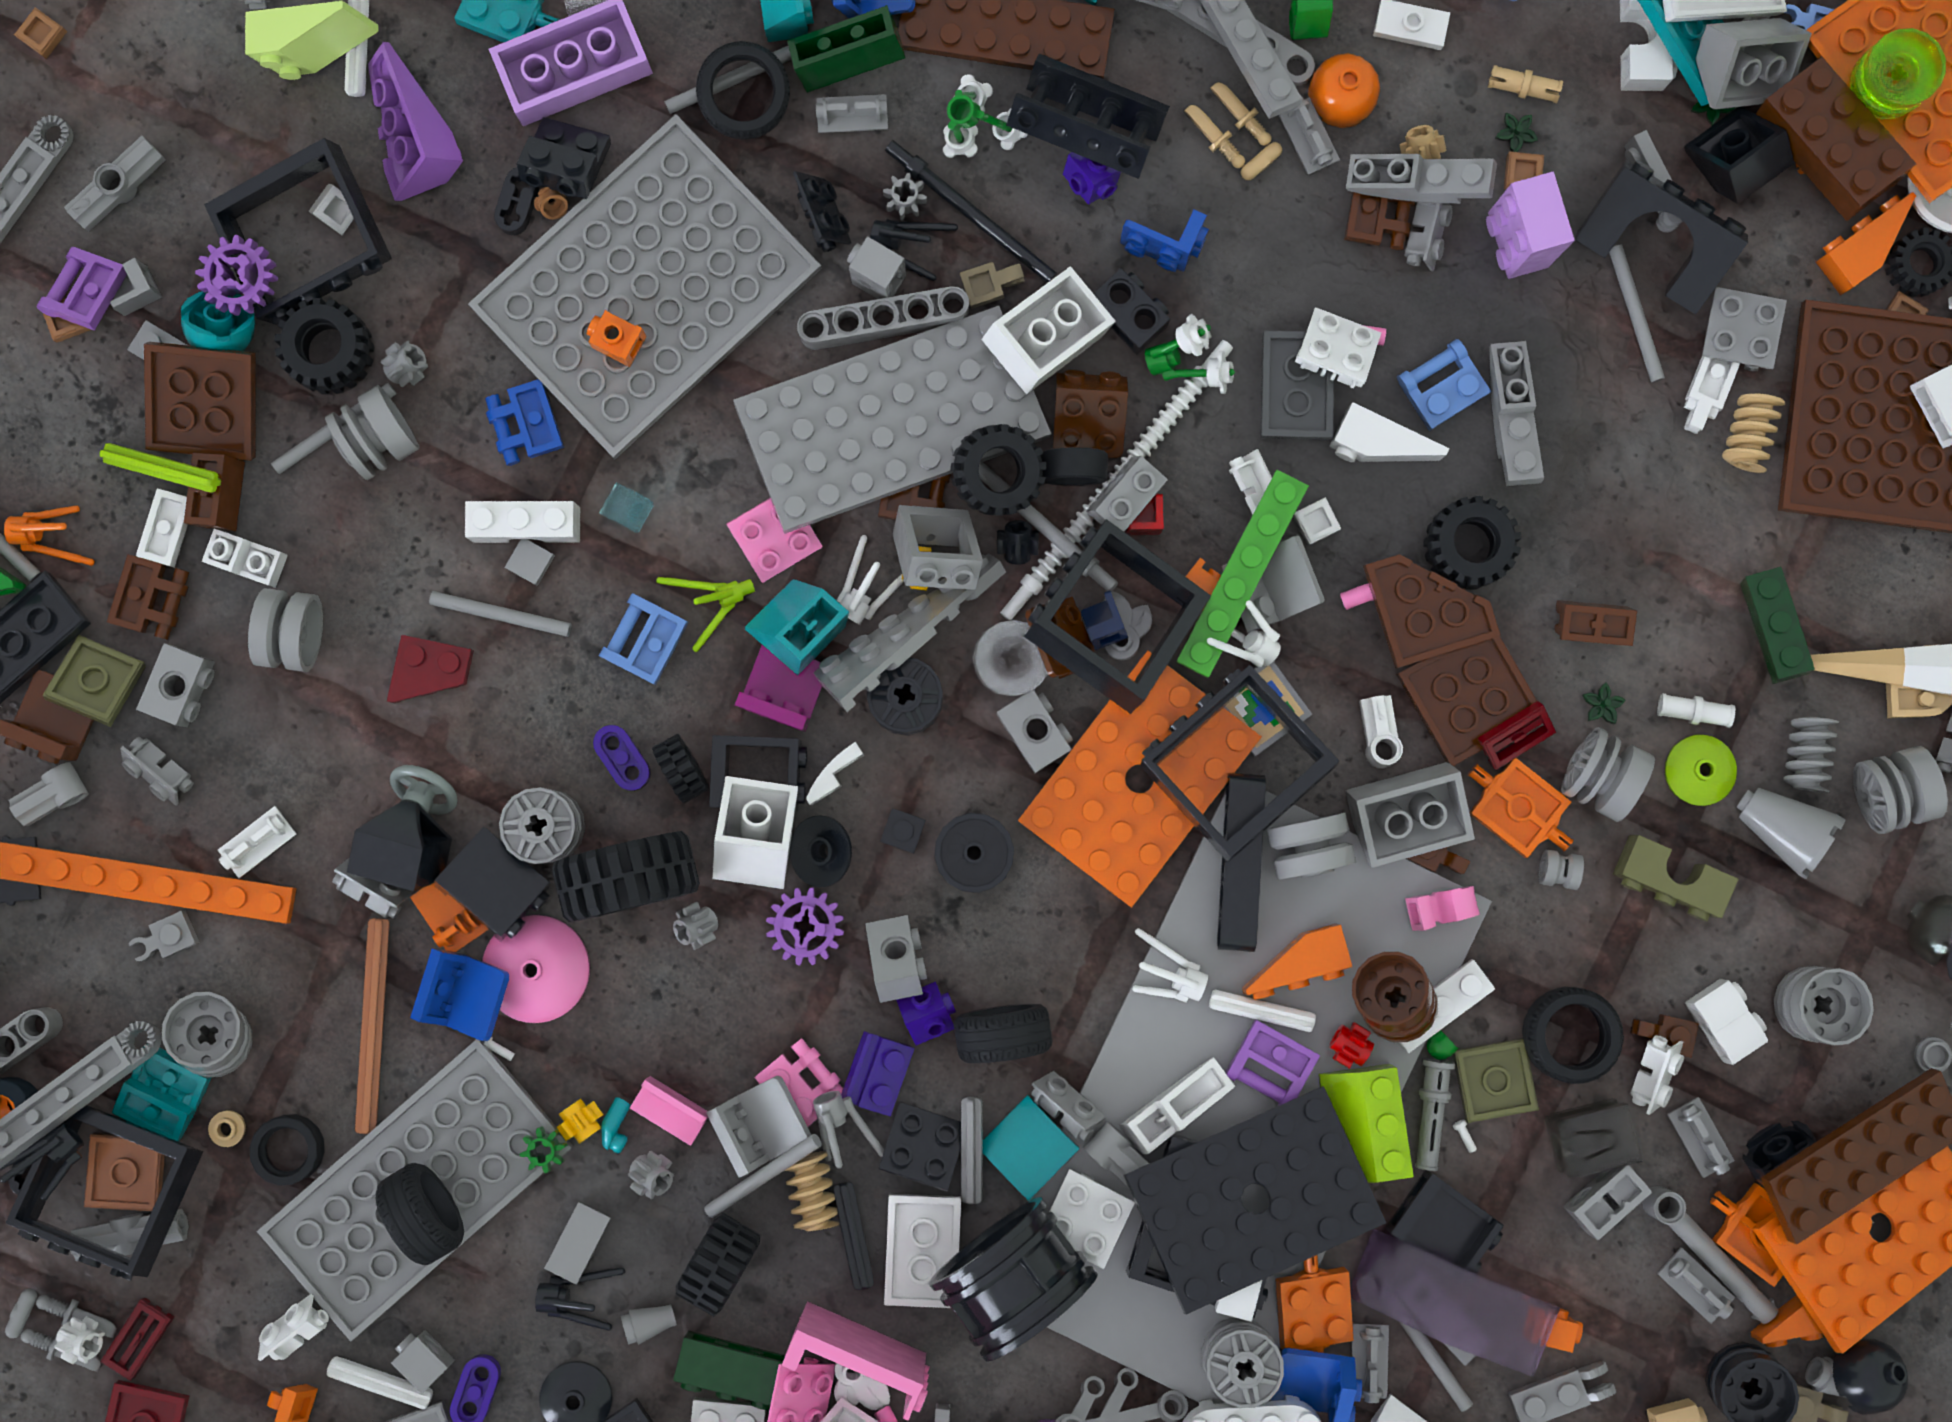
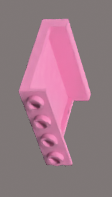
M807 1301L790 1341L782 1366L796 1372L804 1351L808 1350L906 1393L903 1419L908 1421L913 1410L918 1413L920 1412L928 1391L926 1389L929 1383L927 1380L930 1366L925 1365V1352Z

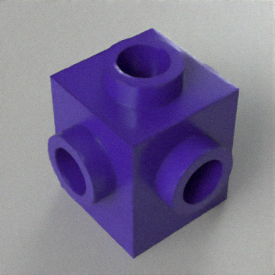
M1071 152L1068 154L1062 175L1068 180L1073 192L1080 195L1089 205L1099 198L1102 200L1107 199L1116 191L1121 172Z
M936 981L922 987V995L896 1000L904 1023L916 1046L954 1030L951 1014L956 1013V1009L949 993L941 994Z

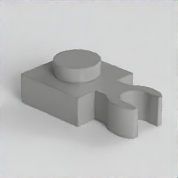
M183 910L148 925L152 936L134 938L129 942V946L143 943L146 951L144 955L135 958V960L145 961L152 958L157 950H159L162 958H168L200 942L186 910Z

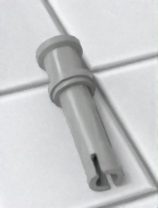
M1423 1058L1422 1065L1425 1066L1423 1088L1419 1089L1420 1099L1423 1100L1415 1167L1427 1171H1438L1445 1103H1449L1452 1096L1448 1090L1451 1070L1455 1069V1063L1446 1060Z

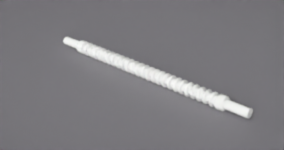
M1222 340L1202 366H1196L1194 369H1207V363L1210 358H1218L1219 351H1224L1226 358L1233 350V347L1227 341ZM1191 377L1190 380H1184L1185 387H1178L1179 394L1172 395V403L1166 402L1165 407L1167 409L1159 411L1160 418H1153L1152 422L1154 425L1146 427V434H1140L1141 441H1135L1133 443L1135 448L1127 450V458L1121 457L1122 464L1114 466L1115 473H1108L1109 480L1102 483L1103 487L1101 489H1095L1097 495L1089 497L1090 503L1088 505L1083 504L1084 511L1082 513L1078 511L1076 513L1078 518L1070 520L1071 527H1064V535L1073 543H1080V535H1086L1088 532L1086 528L1094 526L1092 522L1094 518L1086 512L1087 509L1131 457L1142 456L1144 458L1145 456H1151L1150 450L1152 448L1157 449L1158 447L1156 442L1164 440L1162 436L1164 433H1170L1169 426H1176L1177 422L1175 419L1183 417L1182 410H1189L1188 403H1194L1196 401L1194 396L1202 394V387H1208L1207 377ZM1051 543L1052 550L1044 552L1046 556L1044 559H1038L1039 566H1033L1031 568L1033 573L1031 575L1026 574L1020 581L1022 586L1000 612L1010 622L1033 594H1039L1043 589V581H1049L1048 575L1056 573L1054 567L1056 565L1062 566L1060 560L1063 557L1068 558L1053 543Z

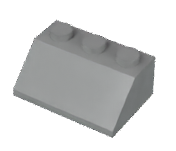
M1782 18L1707 24L1701 37L1696 62L1709 106L1713 109H1724L1763 104L1769 96L1798 75L1812 33Z
M1448 762L1345 790L1352 823L1371 868L1475 839L1461 772Z

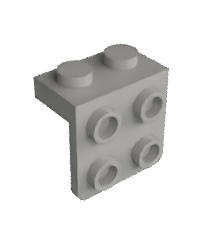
M775 1076L706 1112L739 1178L784 1154L811 1136L791 1093L780 1076Z

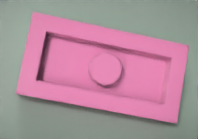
M649 1076L642 1083V1088L630 1109L691 1146L708 1119L706 1114L708 1111Z

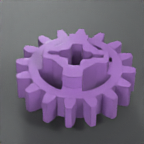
M234 235L232 243L226 238L221 237V247L219 248L209 244L207 248L211 255L209 257H199V260L205 264L204 269L195 270L196 275L204 278V281L197 285L199 290L208 292L204 299L212 305L216 303L215 308L223 313L229 309V312L235 316L240 315L241 308L250 314L254 313V303L264 307L266 302L263 299V295L265 293L274 295L275 293L268 287L269 282L278 281V277L269 272V270L276 267V263L271 259H266L269 255L268 250L262 246L258 247V243L251 238L244 242V239L239 235ZM241 253L238 257H229L230 255ZM231 267L237 270V273L240 276L239 279L243 282V284L236 281L237 279L234 275L235 273L232 271ZM237 293H238V294H244V296L238 297V298H229V297H228V296L233 297V296L236 295Z
M796 888L794 890L795 898L791 899L790 896L784 893L781 895L784 904L782 906L778 904L771 906L777 915L776 917L766 919V922L774 925V930L766 934L767 937H776L777 942L772 947L773 950L780 948L785 950L782 959L787 960L791 955L796 956V965H801L804 957H808L810 964L814 965L816 964L817 954L827 959L830 957L827 948L829 946L835 949L839 947L834 937L835 935H844V930L836 928V923L844 920V916L834 915L833 911L838 907V903L828 905L826 903L828 898L826 892L817 898L815 897V888H809L805 896H803L800 888ZM803 902L801 911L794 917L784 916L791 906ZM816 905L821 907L826 913L829 924L820 921L815 913ZM809 910V923L815 925V929L806 934L802 943V930L796 928V923L803 921ZM782 929L790 931L795 938V948L786 941ZM816 936L827 937L818 948L808 950L810 940Z

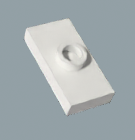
M1381 0L1373 36L1442 50L1450 12L1392 0Z

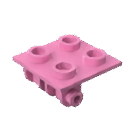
M771 498L726 524L762 583L823 547L810 525L784 534Z
M805 1357L804 1362L798 1365L796 1372L779 1364L767 1422H821L827 1414L835 1374V1364L818 1363L819 1360L815 1358Z

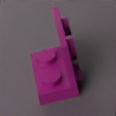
M761 645L744 693L739 692L735 706L806 732L823 687L813 673L820 668L821 662L813 660L797 676L766 647Z

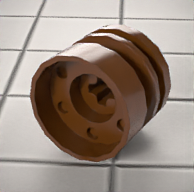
M1382 952L1369 957L1358 968L1352 981V997L1364 1021L1378 1037L1390 1042H1409L1421 1037L1432 1027L1438 1014V998L1424 968L1413 957L1401 952ZM1400 997H1403V999L1405 1000V1003H1404V1002H1399V1003H1398ZM1392 1002L1398 1003L1397 1008L1393 1007Z

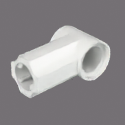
M1391 695L1362 699L1359 701L1367 745L1365 749L1367 761L1376 768L1384 769L1390 767L1401 758L1403 753V745L1398 738ZM1385 742L1391 747V759L1384 760L1377 755V743Z

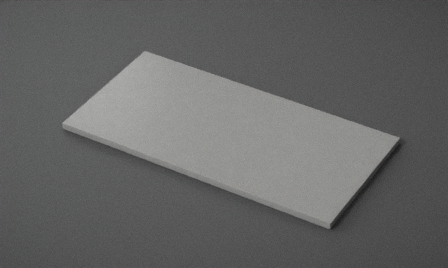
M1226 790L1210 821L1222 836L1224 831ZM1266 791L1265 807L1277 796ZM1293 805L1267 829L1319 818V816ZM1266 829L1263 832L1258 931L1255 952L1218 950L1217 932L1222 855L1203 836L1154 938L1188 961L1200 965L1199 971L1208 974L1204 993L1199 1001L1188 998L1185 1003L1175 998L1134 992L1132 990L1134 985L1176 990L1172 988L1173 981L1139 968L1079 1092L1085 1099L1092 1102L1106 1116V1119L1092 1127L1094 1133L1086 1142L1081 1138L1079 1140L1075 1139L1066 1128H1062V1131L1079 1147V1150L1030 1200L1042 1197L1046 1202L1043 1212L1044 1214L1048 1213L1069 1169L1079 1174L1083 1173L1095 1179V1182L1134 1201L1129 1187L1110 1169L1107 1171L1099 1165L1083 1148L1107 1121L1130 1141L1119 1125L1210 1058L1214 1057L1225 1072L1255 1019L1210 1008L1209 999L1212 991L1216 989L1253 998V994H1243L1242 987L1302 932L1332 924H1340L1353 967L1344 969L1345 976L1324 981L1321 975L1310 978L1309 986L1289 990L1288 985L1274 988V995L1257 999L1312 1012L1316 1015L1312 1032L1260 1021L1320 1055L1298 1097L1320 1088L1318 1074L1349 1069L1332 1059L1336 1052L1329 1048V1044L1335 1032L1342 1024L1350 1028L1353 1022L1371 1032L1367 1039L1374 1043V1048L1362 1066L1353 1062L1350 1069L1391 1064L1397 1067L1400 1090L1402 1092L1425 1042L1412 1052L1407 1053L1399 1042H1390L1378 1037L1364 1021L1352 997V981L1355 974L1369 957L1382 952H1401L1413 957L1424 968L1434 987L1462 966L1492 901L1475 893L1480 915L1444 924L1435 922L1436 926L1424 931H1412L1405 898L1417 895H1431L1432 892L1461 888L1462 886L1407 859L1371 868L1358 836L1350 831L1343 836L1328 839L1329 845L1343 842L1353 844L1356 863L1334 868L1335 871L1306 878L1297 876L1278 879L1274 861L1279 856L1294 853L1295 849L1294 847L1279 850L1271 848ZM1150 945L1143 960L1145 963L1175 974L1179 967L1185 969L1152 945ZM1400 997L1398 1003H1399V1002H1404V1003H1405V1000L1403 999V997ZM1392 1002L1393 1007L1397 1008L1398 1003ZM1248 1058L1244 1065L1245 1068L1285 1090L1291 1082L1289 1079L1251 1058ZM1236 1079L1234 1082L1232 1081L1235 1087L1184 1129L1174 1134L1201 1141L1277 1107L1278 1102ZM1167 1140L1151 1153L1143 1154L1142 1156L1150 1163L1161 1159ZM1131 1142V1146L1139 1153V1151ZM1251 1184L1244 1189L1241 1196L1242 1205L1248 1212L1253 1214L1262 1213L1269 1204L1268 1192L1261 1185ZM1135 1203L1105 1268L1102 1269L1086 1261L1084 1267L1093 1266L1098 1273L1095 1282L1078 1301L1048 1325L1047 1328L1197 1402L1212 1399L1213 1404L1225 1403L1213 1392L1201 1365V1347L1205 1336L1216 1324L1235 1317L1217 1313L1215 1306L1211 1304L1186 1315L1174 1292L1128 1277L1126 1269L1142 1222L1141 1214ZM1154 1246L1147 1267L1166 1273ZM1326 1251L1318 1254V1267ZM1303 1262L1267 1278L1264 1286L1265 1289H1268L1266 1302L1264 1301L1262 1310L1257 1309L1255 1318H1252V1321L1259 1323L1271 1335L1278 1349H1280L1275 1278L1296 1274L1304 1269ZM1249 1361L1245 1364L1241 1362L1236 1364L1240 1372L1242 1369L1248 1371L1251 1369Z

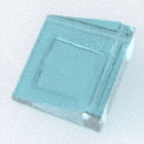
M615 483L599 514L638 533L654 503L640 493Z

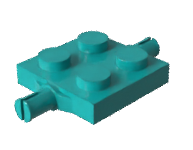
M462 0L454 17L457 25L503 43L533 31L536 26L544 27L560 20L559 18L542 13V3L544 0Z

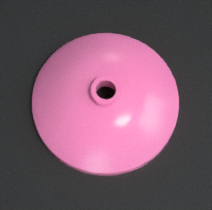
M524 916L522 920L526 922L525 925L512 939L506 936L500 942L495 938L494 934L486 947L482 962L509 973V982L500 1007L501 1012L515 1020L526 1023L548 1022L569 1012L582 998L590 976L589 955L580 936L566 923L549 916ZM529 963L537 967V974L534 977L526 974L525 969Z

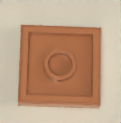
M90 1134L84 1207L152 1211L162 1190L165 1155L114 1134Z

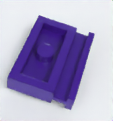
M864 1031L841 1093L842 1099L850 1096L853 1105L891 1116L915 1048Z

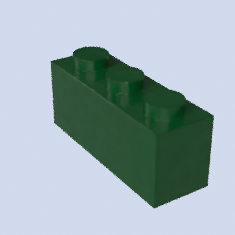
M887 5L787 41L794 70L807 93L906 58L899 30Z
M1782 567L1746 576L1740 585L1772 684L1810 674L1815 670Z
M688 1330L683 1339L673 1381L681 1383L680 1387L688 1391L701 1392L703 1388L716 1392V1396L723 1400L737 1401L738 1397L750 1400L753 1407L770 1410L778 1365L783 1363L785 1355Z

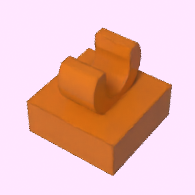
M303 1384L282 1389L281 1394L271 1391L267 1406L278 1410L274 1422H308L318 1389L311 1385Z

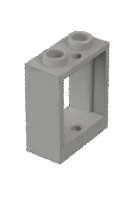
M899 505L893 529V538L905 586L976 590L983 559L969 511ZM918 544L959 547L960 554L919 551ZM941 577H945V580L939 581L938 579Z

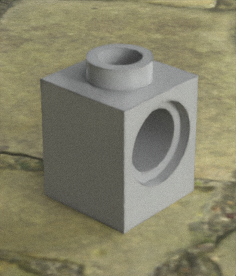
M424 1330L417 1337L410 1333L395 1348L399 1355L391 1364L423 1394L453 1364L455 1359Z

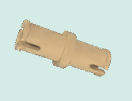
M1494 65L1492 68L1488 88L1518 93V97L1523 99L1526 96L1552 101L1553 103H1557L1559 100V92H1561L1563 86L1562 80L1558 81L1532 75L1533 71L1527 69L1525 72H1519L1498 67L1497 65Z

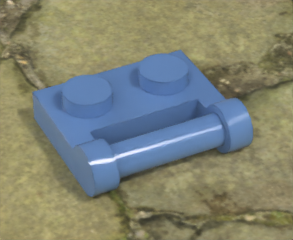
M1455 339L1447 344L1446 350L1411 372L1406 370L1397 376L1400 387L1429 431L1491 392L1469 358L1465 346L1459 339ZM1455 361L1460 369L1459 371L1427 391L1420 392L1417 386L1418 383Z
M632 593L627 601L630 605L608 647H603L599 656L656 685L689 622ZM644 611L650 614L628 658H625L619 654L640 614Z

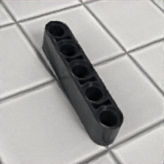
M1228 773L1227 778H1229V781L1226 783L1223 837L1226 841L1265 808V775ZM1263 832L1229 863L1222 856L1217 932L1218 950L1255 952L1258 931Z

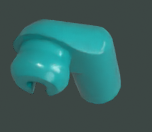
M615 1097L601 1123L602 1145L607 1151L611 1149L615 1153H621L627 1143V1137L618 1132L631 1106L628 1102L618 1097Z

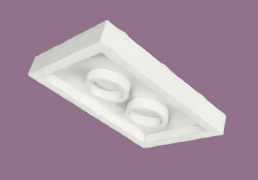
M889 1193L884 1305L951 1308L950 1306H944L940 1300L943 1290L933 1291L929 1281L947 1261L959 1252L961 1196Z

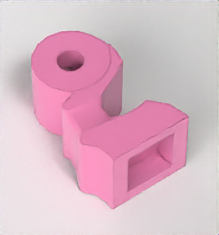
M1474 886L1405 898L1412 931H1424L1436 926L1435 922L1444 924L1480 915Z

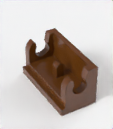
M192 453L191 465L217 472L218 478L221 479V485L217 486L216 491L212 493L188 487L184 523L205 529L218 528L236 532L245 462L226 455Z
M1557 600L1556 611L1560 614L1559 624L1554 626L1555 633L1560 635L1561 640L1633 646L1637 610L1628 606Z

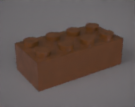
M1823 57L1819 58L1769 96L1756 113V115L1787 130L1794 162L1846 221H1849L1900 182L1916 165V162Z

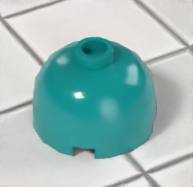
M203 291L187 298L181 306V327L190 346L209 350L244 351L254 338L255 313L250 314L243 308H241L239 316L230 313L229 309L223 313L215 308L216 303L212 305L204 299L207 292ZM237 293V294L234 295L233 297H230V296H228V297H229V298H238V297H242V295Z

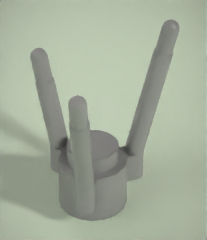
M830 1091L814 1099L813 1107L818 1118L822 1148L828 1154L825 1157L827 1162L831 1161L832 1152L836 1168L840 1169L843 1166L834 1128L846 1122L845 1116L847 1113H849L879 1156H883V1147L854 1108L850 1096L842 1099L840 1091Z

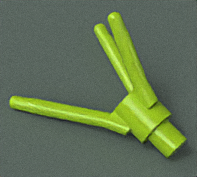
M664 577L656 579L658 584L715 591V593L703 595L693 600L695 605L719 600L722 607L692 647L694 652L700 650L727 613L735 607V603L743 601V596L755 592L751 579L740 583L735 580L727 584Z

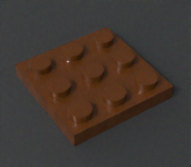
M159 342L145 343V450L183 454H219L250 461L256 458V353L236 350H209L188 345Z
M1500 636L1419 661L1396 674L1443 758L1452 766L1483 750V746L1477 739L1478 737L1537 701Z

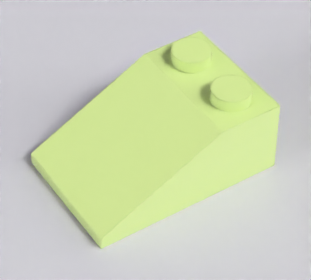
M344 1L246 12L245 54L260 62L262 67L270 68L277 72L279 77L296 80L300 79L303 74L318 72L378 32V24Z

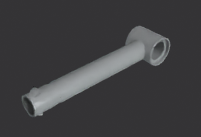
M1663 1186L1651 1187L1652 1193L1642 1201L1644 1211L1654 1219L1667 1224L1727 1288L1744 1303L1753 1314L1751 1316L1752 1319L1758 1320L1762 1324L1772 1321L1778 1314V1308L1775 1306L1774 1299H1768L1758 1290L1757 1286L1686 1213L1684 1199L1679 1194ZM1665 1197H1669L1670 1206L1668 1210L1664 1213H1659L1658 1206L1660 1201Z

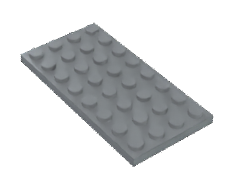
M1000 306L733 400L784 534L953 473L950 469L951 463H954L955 456L953 454L955 449L960 447L961 441L965 436H969L972 434V431L978 428L1007 424L1010 427L1023 429L1024 434L1031 435L1035 439L1033 443L1050 438L1051 432L1034 390L1026 395L981 340L992 324L1003 316ZM998 448L989 450L983 455L980 463L1009 452Z
M476 1039L264 1224L257 1233L309 1294L314 1295V1300L351 1342L455 1251H451L429 1265L418 1264L410 1260L392 1240L381 1220L375 1200L378 1184L407 1164L418 1163L432 1170L449 1191L461 1215L464 1236L462 1243L459 1245L460 1247L544 1173L542 1166H536L532 1170H528L531 1163L528 1157H520L519 1154L527 1150L528 1147L523 1138L529 1135L536 1139V1129L542 1126L545 1134H550L557 1129V1126L497 1056L484 1045V1041ZM559 1132L556 1137L559 1143L564 1142L568 1145L560 1150L558 1155L562 1157L573 1145L569 1140L565 1141ZM541 1144L536 1147L537 1153H543L546 1157L551 1152V1148L544 1147Z

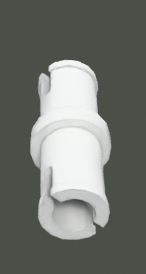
M1662 693L1658 702L1657 715L1689 720V723L1693 725L1703 722L1730 728L1735 718V705L1707 702L1703 700V697L1699 696L1689 699Z

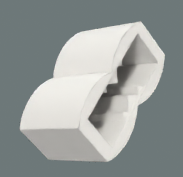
M1719 979L1687 1000L1685 1004L1695 1021L1699 1023L1700 1028L1704 1031L1708 1041L1724 1063L1734 1065L1768 1042L1764 1033L1767 1027L1757 1013L1749 1012L1744 1002L1747 1000V996L1740 985L1736 982L1731 983L1729 980Z

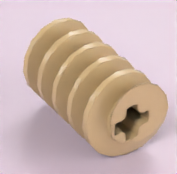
M1744 394L1737 400V404L1741 408L1734 411V419L1737 422L1730 425V432L1733 435L1729 436L1726 440V445L1730 449H1726L1722 457L1726 462L1739 469L1764 473L1767 469L1759 465L1758 460H1769L1770 454L1761 449L1762 447L1774 446V441L1765 437L1766 433H1776L1778 431V428L1770 424L1769 420L1781 419L1782 417L1781 413L1773 410V406H1783L1785 401L1768 394Z
M827 1151L812 1152L785 1170L795 1172V1176L787 1180L786 1185L795 1186L798 1189L789 1195L788 1198L789 1200L800 1201V1205L792 1209L791 1214L801 1215L803 1218L793 1225L794 1229L816 1231L840 1224L837 1221L829 1220L837 1215V1208L826 1206L835 1200L834 1193L824 1191L832 1186V1179L821 1177L830 1171V1165L819 1163V1161L827 1157Z

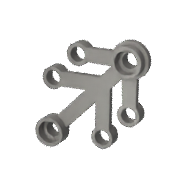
M1124 1368L1116 1373L1114 1377L1115 1387L1098 1418L1085 1420L1094 1400L1101 1397L1105 1391L1102 1379L1097 1376H1090L1081 1384V1396L1072 1413L1063 1414L1054 1422H1147L1159 1418L1165 1422H1177L1186 1415L1188 1402L1182 1393L1171 1390L1161 1395L1157 1403L1119 1412L1129 1391L1138 1384L1137 1373L1130 1368ZM1122 1374L1130 1377V1386H1125L1122 1383ZM1089 1382L1096 1384L1098 1388L1096 1395L1088 1391L1087 1385ZM1166 1402L1173 1404L1174 1414L1166 1412Z

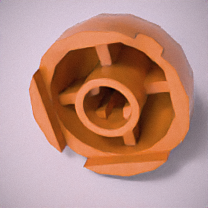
M1350 53L1337 54L1321 63L1310 81L1308 96L1318 115L1322 117V121L1327 125L1338 128L1353 127L1367 118L1376 107L1380 93V84L1374 67L1363 57Z

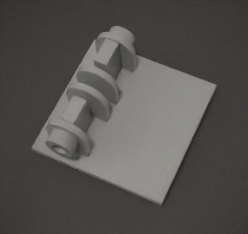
M1716 287L1702 356L1745 364L1744 369L1748 371H1758L1759 367L1773 370L1787 300Z

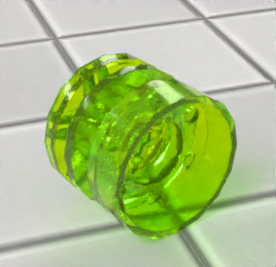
M1914 28L1897 29L1884 35L1855 63L1850 76L1851 90L1875 117L1880 119L1899 118L1913 111L1930 98L1941 86L1946 73V58L1940 44L1928 33ZM1888 73H1891L1892 76H1891V77H1887V74H1888ZM1892 80L1898 81L1895 85L1892 84Z

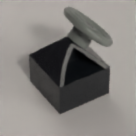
M402 765L395 768L390 775V785L402 800L355 830L347 873L410 891H416L433 884L434 880L446 868L452 837L429 814L443 815L452 812L457 806L458 799L453 787L440 775L423 767ZM411 776H415V777L424 779V780L430 782L431 784H428V783L423 782V781H417L416 779L412 778ZM437 794H444L447 802L444 804H434L433 798Z

